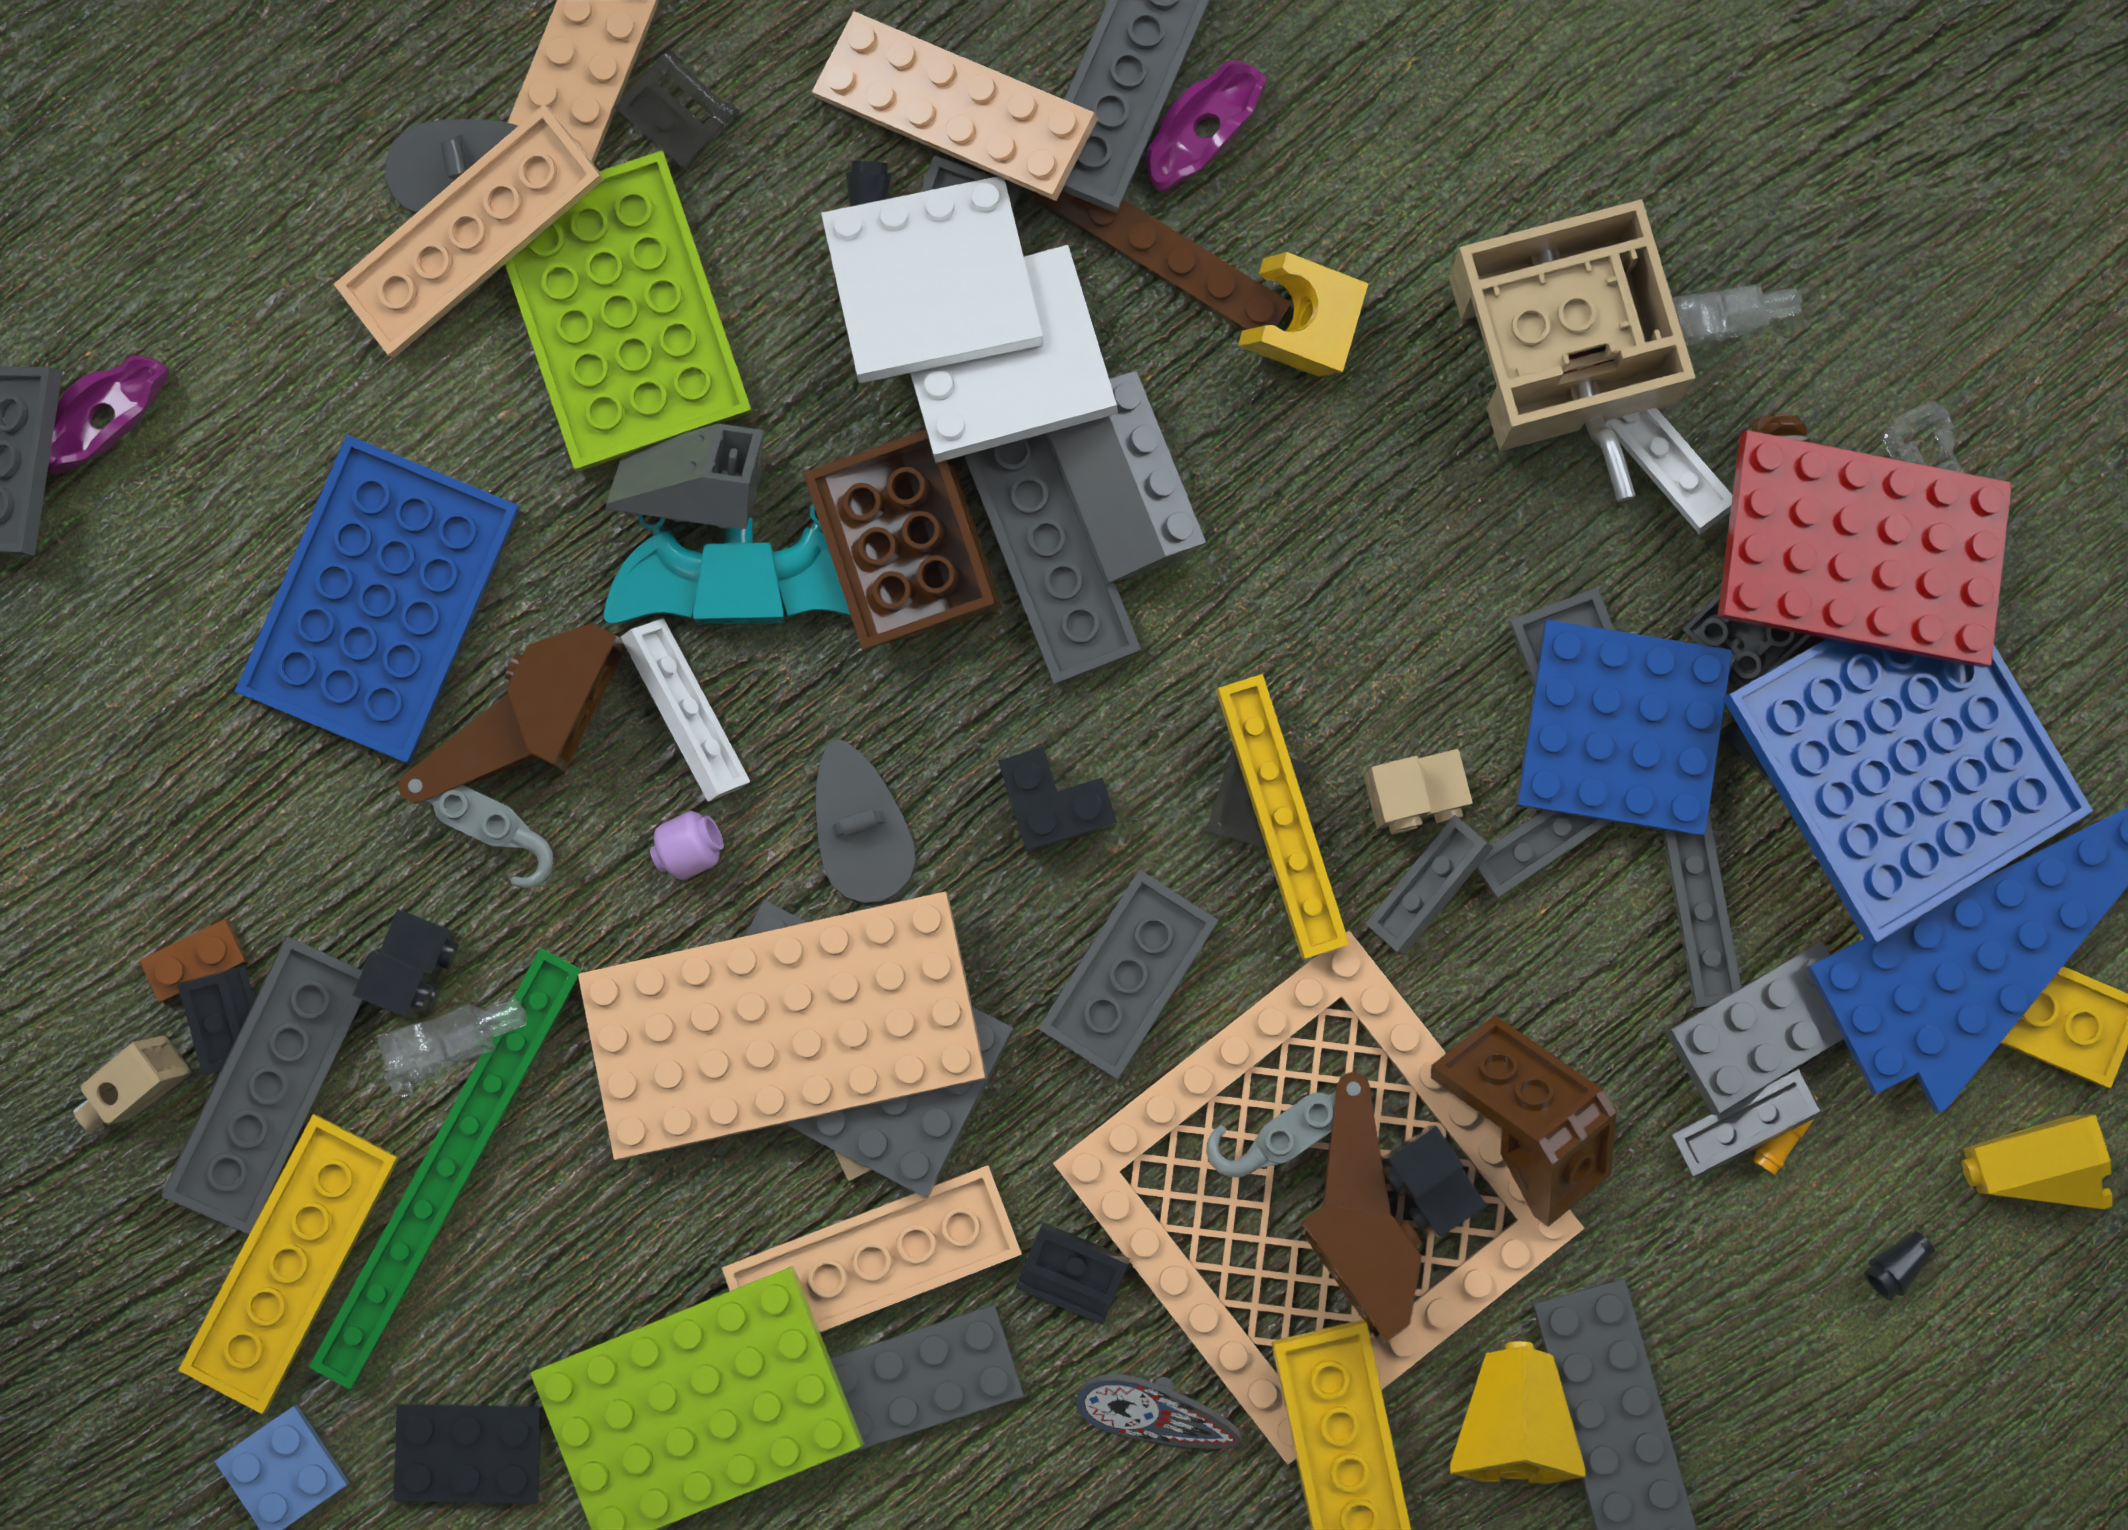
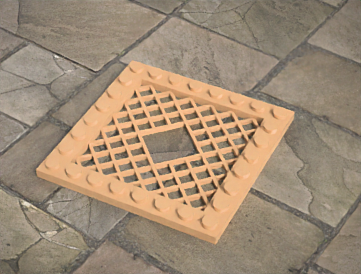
M1350 931L1346 932L1349 945L1315 956L1053 1163L1122 1253L1130 1258L1129 1262L1287 1464L1295 1460L1296 1456L1278 1372H1275L1254 1345L1272 1346L1271 1341L1277 1339L1255 1337L1258 1310L1284 1314L1281 1339L1289 1336L1291 1315L1316 1317L1315 1331L1323 1329L1324 1319L1349 1322L1363 1319L1358 1316V1312L1353 1305L1351 1315L1325 1312L1328 1285H1339L1333 1278H1329V1271L1324 1264L1322 1277L1296 1274L1298 1249H1312L1307 1241L1266 1237L1274 1165L1268 1166L1267 1169L1259 1168L1251 1173L1266 1176L1263 1202L1237 1199L1239 1177H1232L1230 1198L1204 1195L1207 1169L1216 1170L1208 1162L1206 1154L1207 1141L1210 1134L1215 1130L1212 1129L1215 1102L1241 1105L1238 1132L1226 1131L1222 1136L1237 1139L1234 1160L1242 1157L1244 1139L1255 1141L1258 1134L1245 1133L1248 1106L1274 1109L1273 1119L1280 1115L1281 1110L1286 1111L1293 1106L1282 1104L1285 1077L1310 1080L1309 1095L1317 1092L1318 1081L1338 1084L1341 1077L1319 1075L1322 1048L1347 1051L1345 1074L1353 1070L1355 1052L1380 1055L1377 1081H1368L1370 1088H1376L1374 1118L1377 1136L1379 1137L1380 1122L1405 1125L1404 1142L1412 1137L1413 1126L1422 1128L1437 1126L1445 1138L1446 1132L1468 1158V1160L1460 1159L1464 1166L1468 1167L1467 1177L1473 1186L1475 1170H1477L1497 1195V1197L1480 1195L1485 1203L1497 1204L1495 1231L1469 1228L1470 1217L1462 1222V1226H1456L1449 1231L1461 1233L1458 1260L1432 1257L1435 1235L1432 1230L1427 1232L1425 1256H1421V1263H1424L1421 1289H1416L1415 1296L1419 1297L1414 1300L1411 1324L1382 1346L1373 1334L1370 1335L1381 1390L1584 1229L1570 1209L1549 1227L1533 1216L1500 1154L1502 1128L1431 1079V1065L1443 1057L1446 1052ZM1341 997L1351 1011L1328 1009L1327 1007ZM1318 1015L1315 1040L1291 1038L1294 1033ZM1325 1015L1351 1018L1348 1044L1322 1041ZM1358 1020L1380 1048L1355 1045ZM1281 1044L1278 1069L1254 1067L1256 1063ZM1288 1044L1314 1047L1311 1073L1286 1071ZM1387 1057L1409 1085L1385 1083ZM1252 1073L1278 1076L1274 1103L1249 1100ZM1244 1074L1241 1099L1216 1096ZM1384 1089L1409 1092L1407 1119L1381 1116ZM1417 1095L1439 1123L1414 1120ZM1207 1103L1205 1128L1179 1125ZM1171 1131L1168 1157L1142 1154ZM1178 1131L1204 1134L1201 1161L1175 1158ZM1316 1142L1310 1148L1329 1150L1330 1143ZM1380 1149L1381 1156L1391 1152L1390 1150ZM1134 1160L1130 1186L1119 1171ZM1141 1161L1167 1164L1164 1190L1138 1187ZM1174 1165L1200 1168L1197 1194L1171 1191ZM1386 1184L1387 1191H1394L1389 1184ZM1406 1193L1401 1196L1398 1194L1395 1216L1398 1224L1405 1221L1403 1220ZM1137 1194L1163 1197L1160 1223ZM1170 1198L1196 1201L1193 1228L1167 1225ZM1203 1202L1229 1205L1226 1232L1200 1229ZM1236 1206L1262 1209L1259 1236L1233 1233ZM1506 1207L1516 1220L1502 1230ZM1406 1220L1412 1228H1419L1415 1221ZM1166 1231L1192 1234L1189 1260ZM1468 1234L1494 1237L1466 1259ZM1199 1235L1225 1238L1222 1265L1196 1262ZM1232 1239L1258 1242L1255 1269L1229 1266ZM1265 1243L1291 1247L1288 1273L1262 1270ZM1431 1264L1456 1267L1429 1288ZM1196 1269L1221 1272L1218 1297ZM1228 1273L1254 1276L1251 1302L1225 1299ZM1262 1277L1287 1280L1285 1306L1259 1303ZM1295 1281L1321 1284L1318 1311L1292 1307ZM1225 1306L1250 1309L1248 1335Z

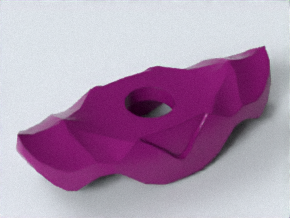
M1238 60L1227 61L1213 75L1189 87L1174 102L1164 116L1157 136L1147 148L1146 163L1148 174L1158 192H1165L1200 171L1222 152L1239 133L1252 115L1265 88L1267 79L1261 71L1248 63ZM1215 118L1220 121V128L1214 136L1201 138L1195 134L1196 126L1201 120Z
M131 356L120 366L112 370L93 372L75 382L64 392L57 405L47 475H59L104 454L125 434L134 429L169 378L168 368L163 363L150 357ZM104 406L112 407L115 412L114 420L103 429L94 428L92 417L96 410Z

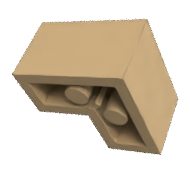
M1459 749L1419 759L1418 756H1413L1373 766L1363 775L1377 830L1389 827L1391 835L1417 829L1419 825L1423 824L1421 819L1430 816L1435 817L1436 824L1450 821L1454 815L1461 818L1463 817L1462 808H1466L1473 803Z

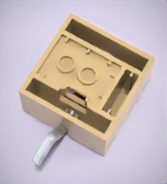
M1640 199L1459 247L1449 274V280L1461 320L1477 316L1497 387L1487 406V411L1499 452L1579 431L1585 422L1591 439L1603 451L1617 502L1634 498L1635 492L1619 440L1614 431L1606 427L1605 423L1616 418L1619 420L1623 416L1637 412L1644 413L1646 410L1655 407L1662 409L1677 405L1696 378L1643 200ZM1606 346L1604 351L1593 353V348Z

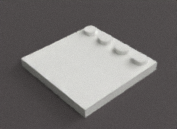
M997 176L821 213L858 383L1043 345V335L1004 178Z
M1068 245L1024 256L1043 335V345L910 373L936 463L1118 414L1116 400Z

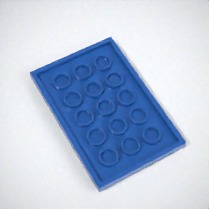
M346 435L234 692L410 765L521 508L510 501Z

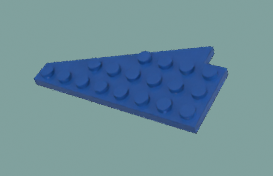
M2128 807L1969 886L1877 943L1868 946L1865 939H1862L1807 967L1873 1095L1915 1075L1935 1114L1949 1107L2128 887Z

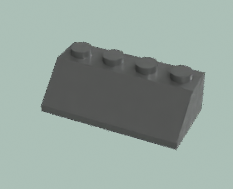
M1137 370L1109 379L1116 400L1118 414L1045 433L1106 585L1186 558L1206 543Z

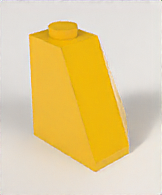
M2069 1115L1963 1148L1967 1158L1962 1160L1964 1176L1969 1186H1976L1977 1192L1980 1194L2095 1209H2106L2113 1206L2112 1192L2109 1188L2103 1189L2102 1179L2111 1174V1160L2096 1115Z
M1524 1341L1509 1342L1505 1344V1350L1486 1353L1450 1463L1451 1474L1479 1482H1500V1477L1516 1480L1528 1479V1483L1541 1484L1585 1477V1465L1553 1355L1535 1350L1533 1343Z

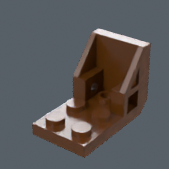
M1496 1015L1431 1065V1079L1502 1128L1500 1154L1533 1216L1549 1227L1611 1175L1616 1111L1603 1089Z

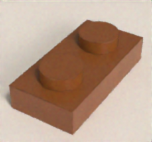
M223 919L139 960L159 1003H164L180 995L177 983L233 969L248 962L236 934L227 919Z

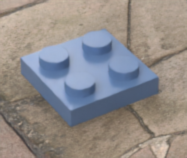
M298 1405L291 1407L214 1461L260 1530H284L350 1484Z

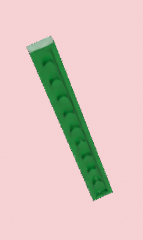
M543 948L539 949L309 1368L349 1390L354 1389L578 983V974L583 973L584 970Z

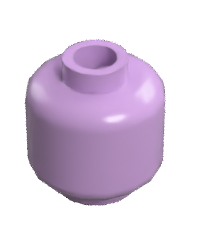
M688 811L661 824L655 829V846L650 848V854L660 872L667 871L676 879L687 880L718 863L720 850L723 849L724 843L720 830L711 817L707 815L702 817L699 813Z

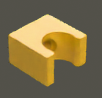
M1288 252L1263 258L1259 274L1265 280L1278 282L1289 292L1294 305L1293 320L1285 331L1275 325H1265L1243 330L1238 346L1318 377L1343 372L1368 283Z

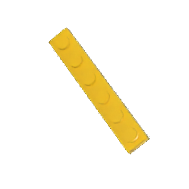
M1263 674L1217 688L1216 693L1301 958L1306 959L1349 945Z

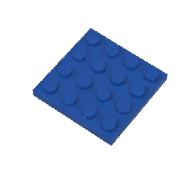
M1546 620L1542 633L1516 806L1704 836L1725 703L1723 698L1726 697L1732 650Z

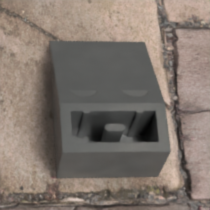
M714 424L676 435L622 456L606 502V510L620 511L628 515L641 514L669 518L676 522L690 521L716 525L725 529L738 528L746 530L761 477L764 430Z
M1721 591L1682 629L1699 645L1732 650L1729 676L1741 687L1780 666L1811 636L1718 618Z

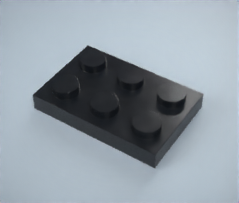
M397 1404L393 1501L537 1504L540 1492L542 1406Z

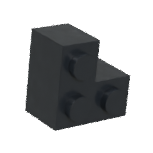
M1044 747L998 761L1026 854L1116 827L1117 821L1103 777L1057 791Z
M397 909L380 952H370L352 996L404 1017L421 1019L424 1012L430 1014L441 991V987L435 985L442 968L448 970L451 967L459 948V943L454 942L457 932Z
M1427 1126L1382 1157L1388 1166L1383 1169L1385 1179L1397 1195L1400 1194L1401 1196L1406 1193L1415 1206L1408 1210V1212L1424 1235L1432 1230L1434 1235L1440 1238L1487 1206L1463 1171L1462 1167L1464 1165L1437 1126Z

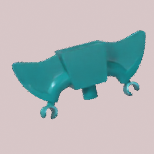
M812 504L810 509V515L813 520L811 528H805L797 544L775 552L770 543H753L752 518H749L746 530L738 528L725 529V544H705L703 553L682 547L678 543L673 531L666 530L663 524L665 518L660 517L658 521L649 523L640 514L638 515L640 524L647 529H651L653 537L636 548L621 566L611 585L604 609V619L610 625L624 623L653 614H672L691 619L693 617L697 625L786 623L785 609L789 617L810 611H831L848 616L851 615L814 504Z

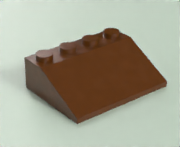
M926 429L803 473L862 650L959 624L1002 608L953 459L935 462Z

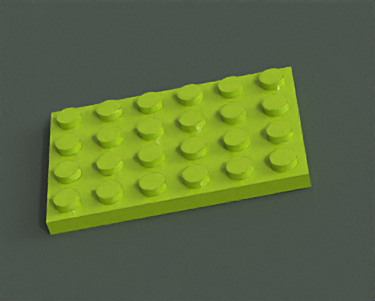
M663 150L599 171L605 178L601 183L505 263L573 468L576 472L621 458L624 455L676 435L714 424H721L752 413Z
M790 1266L530 1373L591 1530H655L864 1445L794 1266Z

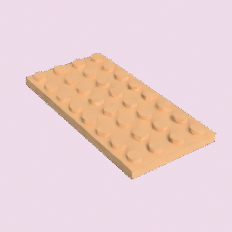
M946 891L578 974L614 1160H622L987 1079L950 900Z

